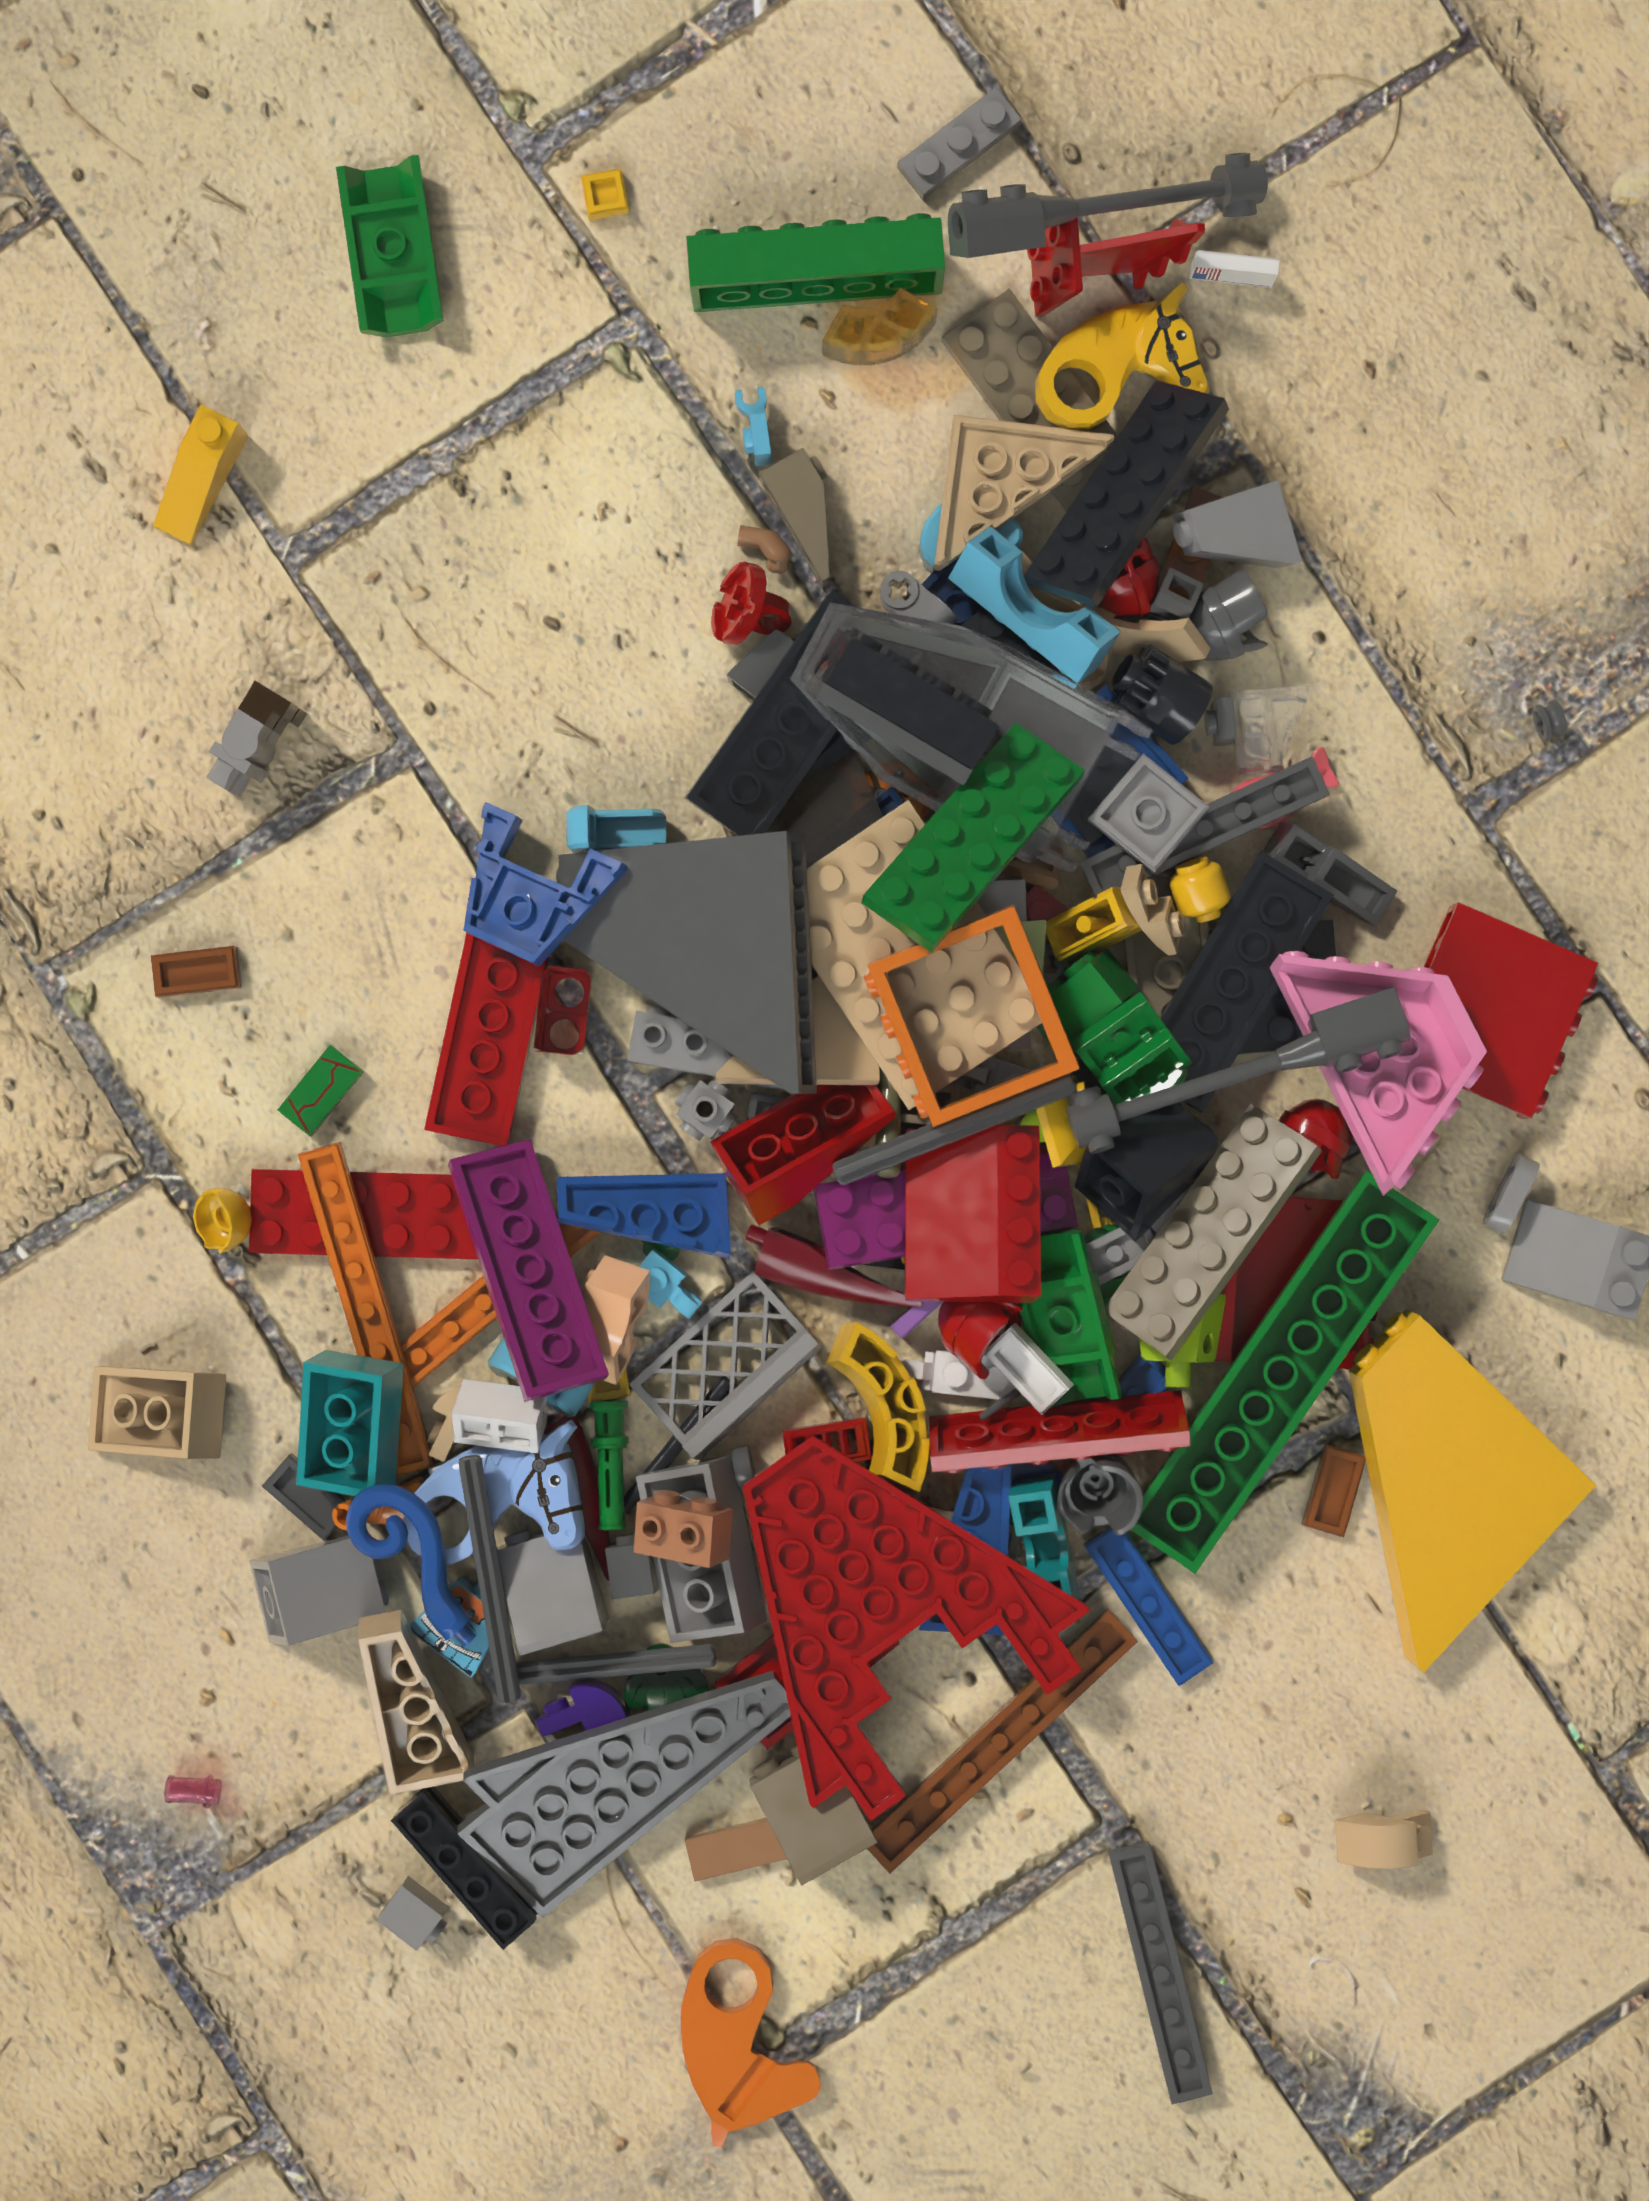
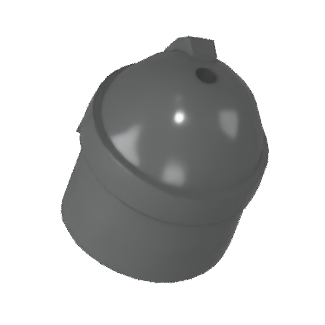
M1243 568L1234 572L1214 587L1210 586L1200 592L1196 605L1189 616V619L1211 648L1206 659L1203 660H1232L1245 654V652L1257 651L1268 645L1267 642L1255 637L1249 630L1265 619L1268 612L1255 585ZM1243 634L1247 639L1241 641L1239 635Z
M1115 1454L1097 1455L1087 1460L1072 1459L1067 1464L1060 1479L1057 1509L1074 1526L1077 1532L1086 1533L1093 1528V1525L1108 1524L1116 1535H1122L1137 1523L1143 1508V1495L1132 1469L1122 1457Z

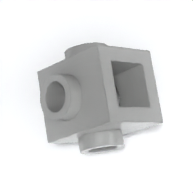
M714 1079L708 1085L699 1080L696 1086L688 1083L675 1101V1104L680 1107L676 1115L683 1119L679 1127L698 1141L704 1135L713 1140L717 1133L719 1135L726 1133L738 1117L732 1113L736 1105L729 1100L733 1092L722 1084H715ZM703 1101H708L713 1105V1113L706 1118L701 1117L697 1112L698 1105Z

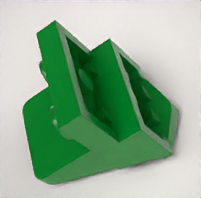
M1141 991L1070 1041L1076 1053L1094 1074L1115 1104L1183 1083L1187 1075V1067L1192 1064V1061Z

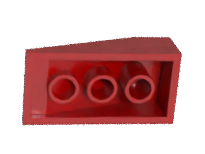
M817 1085V1094H794L711 1140L710 1143L723 1172L726 1173L728 1180L757 1224L761 1225L799 1203L834 1172V1162L853 1155L893 1120L896 1114L876 1085Z

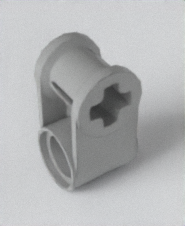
M895 571L884 578L880 590L881 604L902 626L943 636L958 620L953 611L943 601L930 593L911 574L905 571ZM903 585L906 586L907 600L905 601L899 597L893 601L891 599V587L894 586L900 589Z

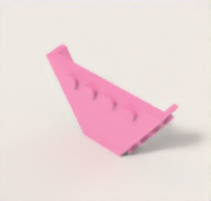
M1289 951L1283 953V955L1279 954L1269 968L1303 1036L1311 1033L1307 1024L1311 1014L1395 987L1410 1030V1040L1402 1043L1405 1051L1383 1060L1379 1059L1377 1051L1361 1056L1362 1066L1344 1073H1338L1336 1065L1330 1067L1322 1065L1319 1068L1382 1195L1384 1196L1394 1186L1401 1189L1416 1169L1410 1165L1416 1154L1420 1153L1424 1156L1439 1135L1433 1130L1440 1119L1448 1122L1460 1106L1461 1101L1456 1096L1464 1086L1469 1090L1484 1071V1068L1478 1064L1487 1053V1050L1449 976L1434 974V970L1425 967L1400 970L1393 969L1391 964L1385 962H1371L1367 965L1353 964L1350 959L1338 956L1322 960L1309 958L1308 954L1300 951Z

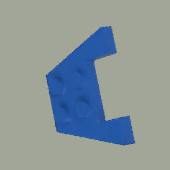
M485 802L481 815L485 819L481 843L477 842L476 851L479 852L476 877L471 878L463 931L540 967L621 878L628 866L593 849H589L571 887L563 886L505 859L523 820L512 813Z

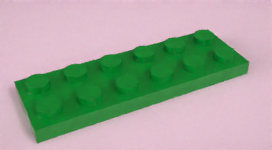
M1015 722L972 771L964 786L961 784L863 894L861 903L933 953L1081 781L1085 770Z

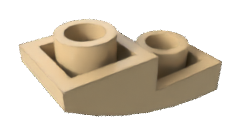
M1143 864L1127 866L1120 891L1131 915L1147 937L1167 955L1177 954L1180 937L1185 936L1186 932L1182 912L1175 910L1171 896L1158 898L1155 882L1153 879L1147 878Z

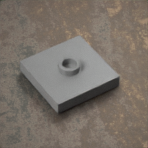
M1143 753L1092 813L1088 821L1140 864H1143L1152 874H1155L1206 814L1209 806Z

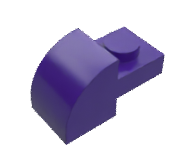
M582 1679L572 1682L569 1688L572 1701L568 1702L566 1696L545 1704L543 1706L544 1712L539 1715L536 1723L541 1736L544 1737L581 1721L585 1731L627 1718L630 1716V1711L627 1708L626 1701L614 1687L600 1680Z

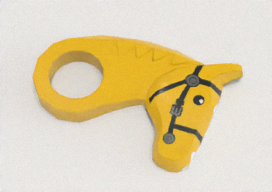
M1182 282L1159 301L1123 305L1102 312L1065 334L1045 360L1035 380L1036 403L1046 419L1060 428L1081 431L1091 430L1107 419L1125 382L1133 371H1138L1141 374L1145 372L1159 379V381L1209 394V384L1199 357L1193 329L1179 309L1189 287ZM1067 368H1080L1090 373L1097 381L1100 389L1099 402L1094 407L1085 410L1073 409L1065 405L1058 398L1054 389L1055 375L1060 370Z

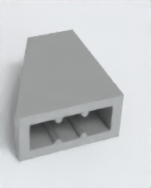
M1279 480L1173 514L1175 522L1173 525L1174 537L1177 544L1182 547L1185 556L1270 568H1281L1302 562Z

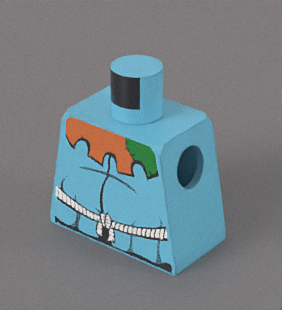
M461 1576L449 1589L460 1605L471 1615L467 1625L476 1633V1637L465 1647L454 1636L449 1640H445L432 1625L425 1610L410 1624V1628L416 1637L472 1678L489 1650V1642L479 1583L477 1582L474 1585Z

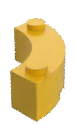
M857 1322L842 1324L826 1363L836 1368L853 1383L869 1410L874 1433L873 1456L869 1470L904 1492H920L928 1464L930 1441L926 1433L924 1416L926 1408L918 1385L898 1359L897 1352L885 1340Z

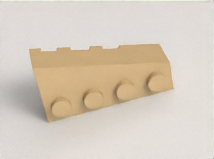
M402 1610L360 1617L358 1643L389 1795L463 1781V1772L468 1768L474 1767V1755Z

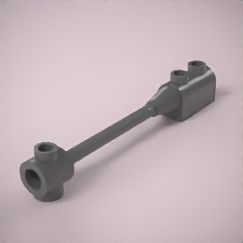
M1232 153L1225 155V165H1219L1213 169L1210 180L1081 199L1037 195L1034 192L1026 193V184L1001 186V196L988 198L987 190L985 189L961 192L962 202L953 203L948 212L950 255L973 258L1046 247L1045 229L1067 223L1076 217L1211 197L1215 205L1223 209V217L1257 214L1256 204L1263 202L1267 194V174L1261 162L1250 160V153Z
M1395 987L1311 1014L1307 1023L1311 1033L1276 1049L1275 1053L1116 1105H1112L1108 1094L1102 1095L1100 1087H1091L1073 1093L1067 1097L1069 1106L1065 1109L1078 1148L1088 1146L1090 1154L1109 1150L1115 1146L1113 1137L1121 1135L1118 1124L1120 1121L1281 1069L1283 1071L1322 1065L1325 1067L1336 1065L1338 1073H1344L1362 1066L1361 1056L1377 1051L1380 1060L1396 1056L1405 1051L1402 1043L1410 1040V1030Z

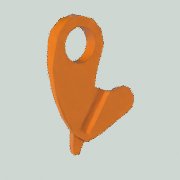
M738 1938L714 1941L698 1954L691 1969L681 2005V2035L685 2063L692 2085L705 2111L711 2118L713 2147H723L729 2131L759 2124L808 2103L817 2097L821 2088L820 2075L815 2065L810 2061L796 2060L782 2063L752 2050L751 2047L756 2030L773 1992L771 1965L759 1948ZM725 1959H738L746 1963L754 1971L757 1979V1988L754 1995L746 2003L736 2007L723 2006L715 2002L708 1994L705 1985V1978L709 1970L717 1962Z

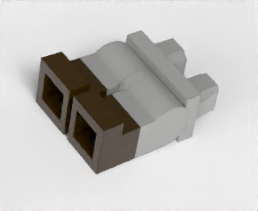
M255 680L226 727L222 736V745L215 741L209 753L218 757L206 778L241 797L252 778L260 783L264 780L268 772L261 768L268 766L275 755L274 745L287 724L290 722L299 728L307 713Z

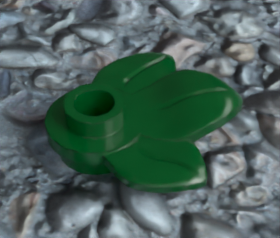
M658 1643L650 1646L646 1650L673 1647L669 1644ZM701 1669L630 1675L626 1681L624 1697L628 1709H637L647 1705L648 1710H652L708 1692L709 1687Z

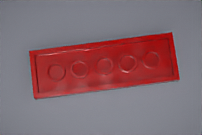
M466 933L424 1130L497 1146L509 1145L538 1010L541 975L547 968L549 957L539 967Z
M252 1169L250 1199L252 1222L249 1230V1253L327 1255L303 1171ZM350 1172L375 1257L478 1260L451 1175Z
M1181 1390L1123 1396L1117 1400L1101 1398L1072 1401L1049 1408L1043 1415L1033 1406L1004 1408L985 1421L980 1419V1414L983 1411L929 1416L932 1472L958 1473L964 1469L978 1467L1000 1469L1008 1464L1027 1462L1041 1465L1050 1460L1057 1459L1087 1460L1093 1456L1106 1454L1128 1456L1136 1451L1156 1449L1169 1452L1179 1447L1190 1446L1189 1428Z

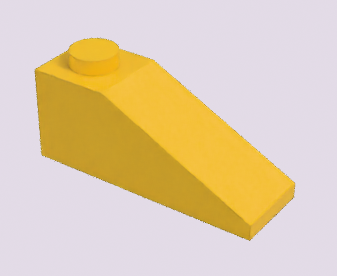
M202 404L200 405L181 441L153 524L155 528L190 546L193 545L248 438V434L238 422Z

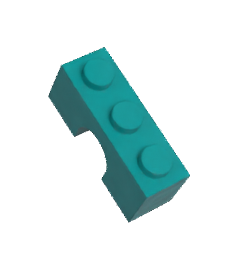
M1056 1474L1014 1479L1008 1498L1016 1537H1023L1027 1568L1078 1599L1080 1592L1065 1518L1057 1509L1058 1484Z

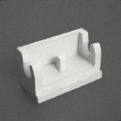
M463 1379L451 1413L454 1443L538 1453L547 1422V1414H543L547 1396L524 1402L520 1386Z

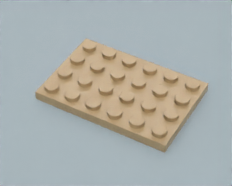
M907 800L807 868L811 964L908 1110L916 1106L913 1095L918 1094L919 1091L913 1077L905 1079L900 1069L896 1055L903 1052L896 1037L888 1038L880 1015L886 1013L880 997L876 999L871 997L864 980V975L870 973L867 966L869 962L917 942L861 902L863 894L926 824L911 800ZM978 901L955 927L986 915ZM995 928L886 972L935 1093L1042 1023L1019 964Z

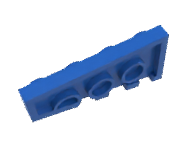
M726 1173L557 1177L558 1223L728 1259L731 1255Z
M1008 1464L1000 1469H989L986 1467L968 1468L965 1471L951 1521L1008 1555L1010 1517L1008 1495L1011 1489L1012 1464ZM937 1613L919 1626L920 1631L950 1632ZM998 1624L984 1633L1004 1635Z

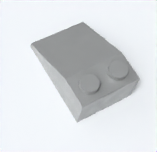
M1526 1200L1501 1280L1619 1318L1635 1320L1649 1277V1235Z

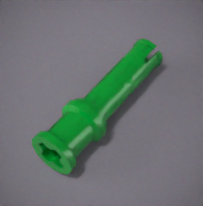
M628 1401L590 1402V1409L594 1410L595 1436L591 1438V1445H593V1449H598L599 1530L626 1529L623 1448H627L629 1443V1437L624 1434V1409L628 1408Z

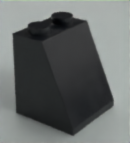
M1180 1102L1118 1122L1121 1135L1113 1137L1115 1146L1109 1150L1090 1154L1088 1146L1085 1147L1075 1188L1135 1242L1144 1235L1198 1178L1215 1154L1220 1140L1214 1135L1208 1125L1194 1118L1183 1108Z

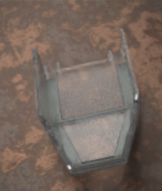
M830 603L790 680L824 718L836 727L850 747L856 750L870 765L875 775L883 782L936 812L961 785L817 700L803 688L810 674L815 673L813 669L837 628L848 634L853 627L857 628L883 645L879 651L883 655H886L890 648L920 667L916 673L918 676L922 677L925 670L956 688L953 694L955 698H958L962 691L993 710L989 719L1000 726L975 768L1016 722L1085 770L1081 781L1015 856L1029 864L1043 861L1074 873L1077 864L1073 862V859L1049 849L1053 840L1058 836L1077 849H1087L1090 842L1071 830L1062 827L1063 822L1105 746L1135 761L1140 753L1136 751L1135 747L1111 737L1118 723L1129 728L1131 732L1140 737L1149 738L1152 729L1126 710L1017 649L964 626Z

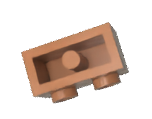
M669 1490L655 1491L654 1496L637 1502L633 1553L707 1568L729 1560L732 1508L717 1506L718 1501L712 1498L699 1497L693 1498L692 1501L680 1499L678 1492Z

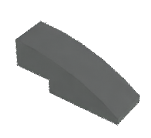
M1280 822L1262 851L1334 894L1330 903L1371 926H1377L1397 893L1396 889L1333 846H1326L1295 823Z

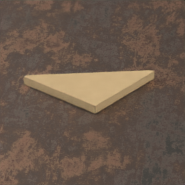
M953 414L934 570L940 571L959 558L968 541L989 526L995 530L999 529L1099 457L1112 446L1114 435Z
M818 975L812 980L817 1085H878L880 1081L878 1063ZM732 1056L715 1074V1084H776L736 1056Z

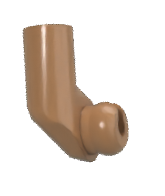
M740 525L737 546L761 550L765 557L768 558L766 568L772 573L782 574L788 570V561L792 559L791 550L777 532Z

